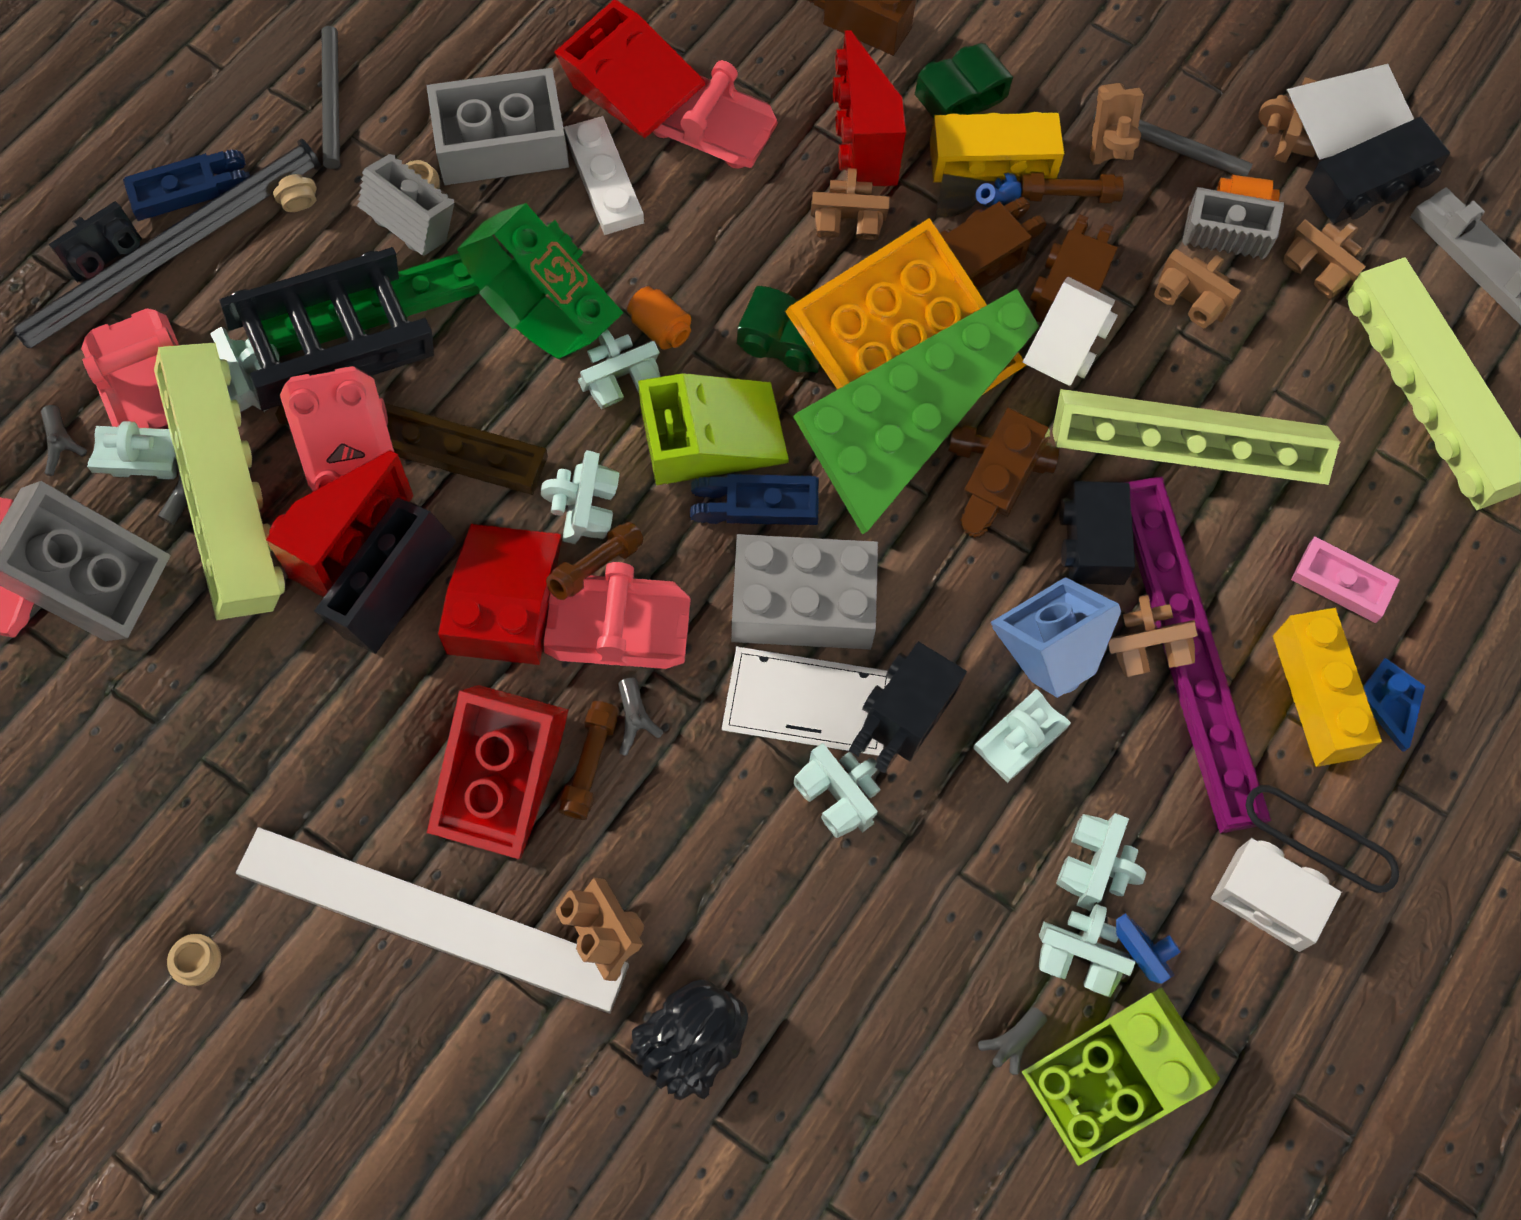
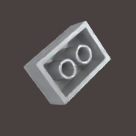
M553 68L426 85L436 154L444 185L569 168Z
M42 481L20 489L0 524V586L104 641L126 639L129 637L171 556Z
M737 534L731 642L871 650L876 631L878 542Z

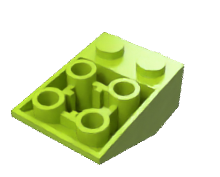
M685 373L638 381L641 412L656 486L692 480L699 477L703 478L789 463L771 382Z
M1162 987L1022 1071L1078 1166L1210 1090L1220 1080V1077Z

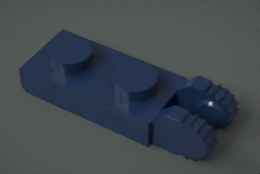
M232 149L211 155H206L205 153L124 177L123 181L132 211L137 221H141L217 198L250 177V174H248V171H241L244 165H246L244 155L241 151Z
M728 474V477L695 478L691 482L692 494L704 498H720L727 495V503L694 504L690 508V518L694 522L718 524L727 520V523L818 525L819 477Z

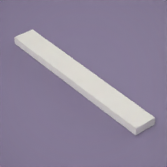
M259 827L236 871V874L244 879L611 1014L629 964L624 962L621 968V975L617 981H606L603 979L595 963L582 961L576 950L577 944Z

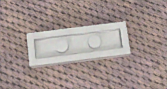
M601 116L564 127L565 139L604 235L644 224L643 211L604 117Z

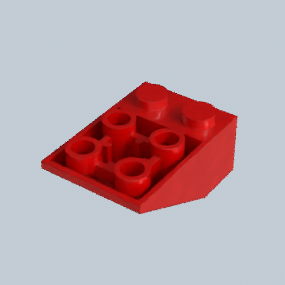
M618 0L611 1L554 51L573 88L644 139L706 85L704 79L638 13Z
M846 30L844 33L843 49H836L835 54L836 75H840V77H833L834 103H839V109H841L836 110V135L842 137V144H839L838 152L839 170L857 169L856 181L872 182V186H897L906 136L903 99L853 32Z

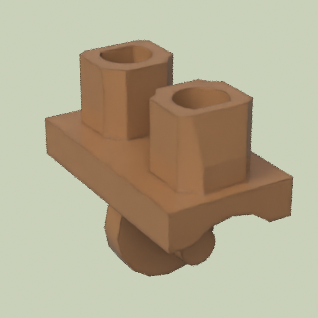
M1305 77L1302 85L1317 81ZM1279 95L1276 99L1264 102L1259 111L1260 122L1267 127L1266 130L1270 134H1277L1279 130H1283L1274 160L1286 163L1291 152L1313 158L1316 151L1294 104L1288 102V97Z
M1121 83L1099 87L1090 159L1093 165L1101 164L1109 159H1133L1134 150L1141 141V132L1138 130L1144 94L1140 88L1125 89Z
M848 168L847 181L830 180L829 193L813 192L811 216H815L817 236L825 238L839 237L841 218L857 219L856 238L860 240H878L882 223L886 221L890 196L871 195L872 182L856 181L857 169Z
M1304 220L1296 228L1293 242L1283 259L1285 265L1299 274L1313 260L1322 266L1325 270L1315 279L1314 285L1317 290L1329 299L1336 296L1346 287L1351 288L1359 274L1366 268L1364 264L1356 259L1363 248L1352 240L1358 230V227L1353 223H1349L1340 231L1329 222L1320 231L1307 220Z
M1175 249L1167 259L1154 295L1166 305H1174L1180 296L1191 302L1193 305L1188 316L1192 322L1204 329L1215 320L1221 323L1225 320L1241 290L1231 285V279L1219 272L1224 262L1223 258L1216 255L1207 264L1196 256L1191 259Z
M1149 595L1139 597L1141 610L1123 614L1126 628L1144 624L1146 630L1111 637L1108 643L1110 653L1117 654L1118 662L1125 677L1151 671L1146 652L1147 646L1164 643L1169 668L1195 663L1193 637L1198 635L1194 620L1156 628V621L1173 618L1171 605L1152 608Z
M593 878L584 892L568 891L557 906L556 914L561 923L574 926L579 934L576 950L582 961L595 963L604 980L617 981L621 975V968L624 962L631 955L638 952L643 945L639 937L644 930V924L638 914L632 911L624 912L606 880L601 878Z

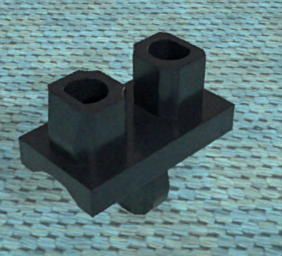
M114 201L86 220L82 217L73 220L72 223L75 227L48 245L61 260L71 277L78 283L85 277L92 279L101 273L104 265L118 255H128L140 247V241L143 239L122 207Z

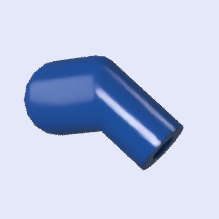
M1004 173L1006 179L1001 180L998 177L995 181V186L990 183L980 185L976 191L977 201L988 209L999 201L1005 206L1020 198L1022 184L1017 182L1014 174Z

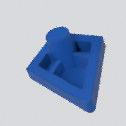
M1384 658L1363 685L1374 718L1398 748L1404 752L1410 748L1425 685L1387 658Z
M1126 913L1116 919V935L1149 981L1162 984L1175 976L1166 962L1181 953V950L1170 935L1154 944L1148 934Z

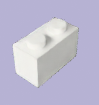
M1067 277L1022 363L1068 386H1071L1076 375L1085 378L1096 357V354L1089 351L1097 336L1106 339L1118 316L1110 311L1115 299Z
M1251 838L1236 851L1211 899L1296 951L1301 952L1317 942L1342 892L1329 885V879L1319 871L1308 867L1301 868L1284 858L1285 854L1277 846L1266 841H1256Z

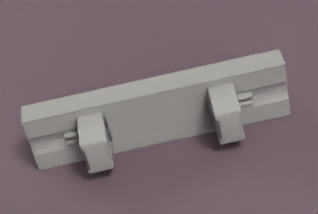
M1447 187L1418 205L1410 217L1521 325V259L1480 220L1485 211L1475 201H1471L1469 205L1465 206Z

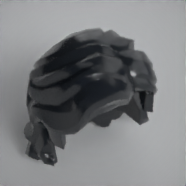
M696 980L686 984L670 994L663 1003V1008L652 1013L647 1022L638 1025L632 1030L633 1043L630 1046L631 1054L637 1055L634 1059L635 1063L643 1065L642 1071L647 1077L658 1072L656 1086L660 1089L667 1086L668 1094H674V1099L682 1100L691 1094H696L699 1098L705 1099L709 1095V1089L713 1086L718 1072L726 1068L731 1059L737 1058L740 1054L742 1038L749 1019L746 1005L732 993L717 988L708 980Z

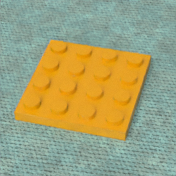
M928 218L789 306L785 312L838 390L987 306V304L931 219ZM1019 352L984 393L1026 366V364L1022 363L1024 359Z

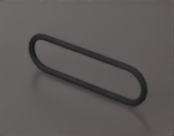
M1260 785L1252 789L1247 796V814L1251 821L1261 830L1370 891L1376 893L1388 892L1397 884L1399 879L1398 864L1393 855L1378 844L1276 787ZM1262 792L1274 794L1386 858L1391 867L1392 873L1389 882L1380 886L1372 884L1267 825L1257 817L1253 807L1254 799Z

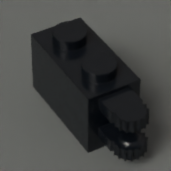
M919 641L908 656L900 652L886 674V677L890 679L889 683L884 689L876 685L865 701L862 710L868 713L849 751L859 757L862 752L866 751L873 738L885 746L879 754L877 764L875 765V768L885 773L897 755L910 762L957 694L967 671Z

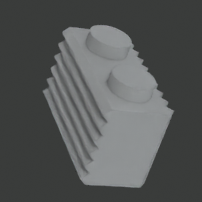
M388 154L363 170L362 174L364 175L361 178L363 182L360 185L362 189L359 192L361 195L358 198L360 202L357 206L370 215L378 225L387 228L403 240L408 248L419 252L423 256L447 241L454 199L448 198L447 194H442L441 189H435L434 184H428V179H421V174H415L414 169H408V165L402 164V160L395 159V155Z
M1197 187L1189 206L1182 242L1185 246L1190 243L1193 247L1200 245L1202 249L1208 246L1210 250L1214 248L1219 252L1225 250L1227 254L1233 251L1235 255L1242 253L1244 257L1250 254L1252 258L1259 256L1262 260L1267 257L1278 238L1284 202Z

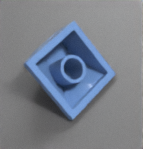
M1065 577L991 621L993 630L1030 681L1058 698L1063 694L1074 691L1082 682L1096 674L1120 616L1121 609L1118 603Z

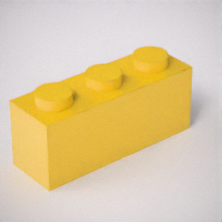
M1031 112L971 115L953 113L934 115L930 136L933 183L996 181L998 177L1004 180L1006 179L1004 173H1012L1016 176L1017 181H1020L1022 173H1030L1031 171L1044 172V178H1057L1064 156L1059 113Z
M1336 607L1290 615L1273 635V639L1315 766L1319 767L1363 758L1379 745L1382 740Z

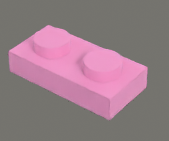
M1314 537L1309 543L1291 578L1292 581L1374 623H1377L1383 617L1400 579L1317 537Z

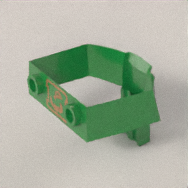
M527 203L504 210L484 221L457 250L467 271L479 287V293L491 308L512 329L516 328L541 349L560 359L591 344L623 314V311L577 261L584 252L580 248L578 249L567 233L563 232L558 226L557 221L554 220L545 225ZM492 235H495L496 238L514 256L513 259L509 257V255L502 249V247L498 244V242ZM548 294L557 305H555L551 300H549L546 297V295Z

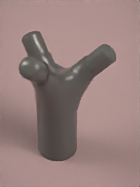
M47 405L41 409L48 445V459L44 473L47 476H53L60 453L63 450H70L83 457L86 455L87 449L77 444L68 435L64 428L59 407Z
M180 472L177 485L158 514L159 518L171 525H175L187 506Z
M626 678L619 682L625 713L624 738L619 753L623 756L628 755L639 729L647 730L656 738H660L663 735V730L653 723L645 711L636 678Z
M1032 1007L1012 1029L997 1038L979 1041L978 1048L980 1051L999 1050L992 1061L993 1065L1001 1067L1010 1058L1009 1072L1013 1075H1018L1020 1073L1021 1056L1026 1045L1044 1026L1047 1018L1039 1009Z

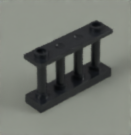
M393 247L381 251H369L361 257L254 289L239 290L230 296L219 299L228 331L244 327L260 365V370L250 372L249 374L261 411L283 405L280 394L285 383L294 376L323 374L354 366L369 376H373L434 356L432 330L426 317L413 322L408 321L391 284V281L399 279L397 256ZM374 287L392 328L366 335L348 295ZM331 300L348 338V342L324 349L319 342L305 308ZM288 314L305 355L281 363L276 358L261 321Z

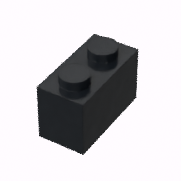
M1074 481L1068 497L1061 499L1059 508L1060 524L1067 525V539L1063 540L1061 551L1062 566L1069 567L1070 580L1078 584L1125 585L1135 568L1130 485L1124 482Z

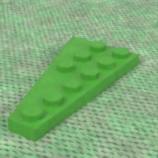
M1018 289L988 304L802 409L793 416L862 534L866 533L1039 328Z

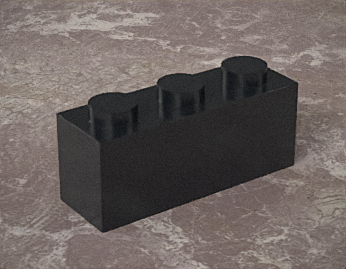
M1420 116L1320 161L1305 188L1334 225L1349 217L1353 220L1358 219L1373 206L1382 202L1390 204L1399 199L1406 191L1416 186L1419 188L1429 186L1441 175L1442 171L1440 168L1451 152Z
M397 497L314 611L344 639L376 654L453 547L456 540L430 511Z

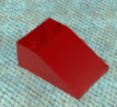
M389 450L295 501L286 514H281L275 519L266 541L290 579L324 598L398 497L408 502L411 501L414 494L398 454Z
M477 524L470 525L447 588L438 632L447 655L540 665L550 597L546 579L558 565L562 534Z
M481 685L460 690L427 833L512 858H522L558 757L569 709Z

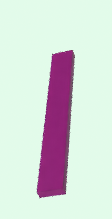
M1163 477L1126 482L1130 485L1134 553L1146 593L1149 595L1152 608L1170 604L1173 618L1156 621L1157 627L1191 620L1195 621L1198 635L1193 637L1195 663L1172 667L1170 671L1219 833L1257 827L1247 814L1246 800L1251 790L1260 786ZM1162 643L1163 648H1164V652H1165V655H1166V658H1167L1165 646H1164V643ZM1260 793L1254 799V811L1261 821L1268 824L1271 818L1263 793Z

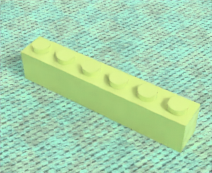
M1406 257L1361 272L1345 296L1348 300L1349 308L1353 315L1359 318L1367 331L1373 348L1383 357L1391 371L1393 381L1402 388L1410 401L1415 417L1424 424L1435 442L1439 456L1446 460L1456 476L1461 492L1470 499L1476 511L1521 494V438Z
M216 342L158 347L154 372L216 620L272 612L280 595L285 592L284 576L280 566H273L270 554L272 549L266 541L271 527L268 523L263 524L259 509H262L263 506L262 492L259 483L251 481L248 469L252 465L249 443L247 440L241 441L238 427L241 426V412L237 400H230L227 389L231 382L228 362L226 359L220 360Z
M1060 389L1052 430L1056 447L1326 485H1329L1340 444L1339 439L1325 425Z

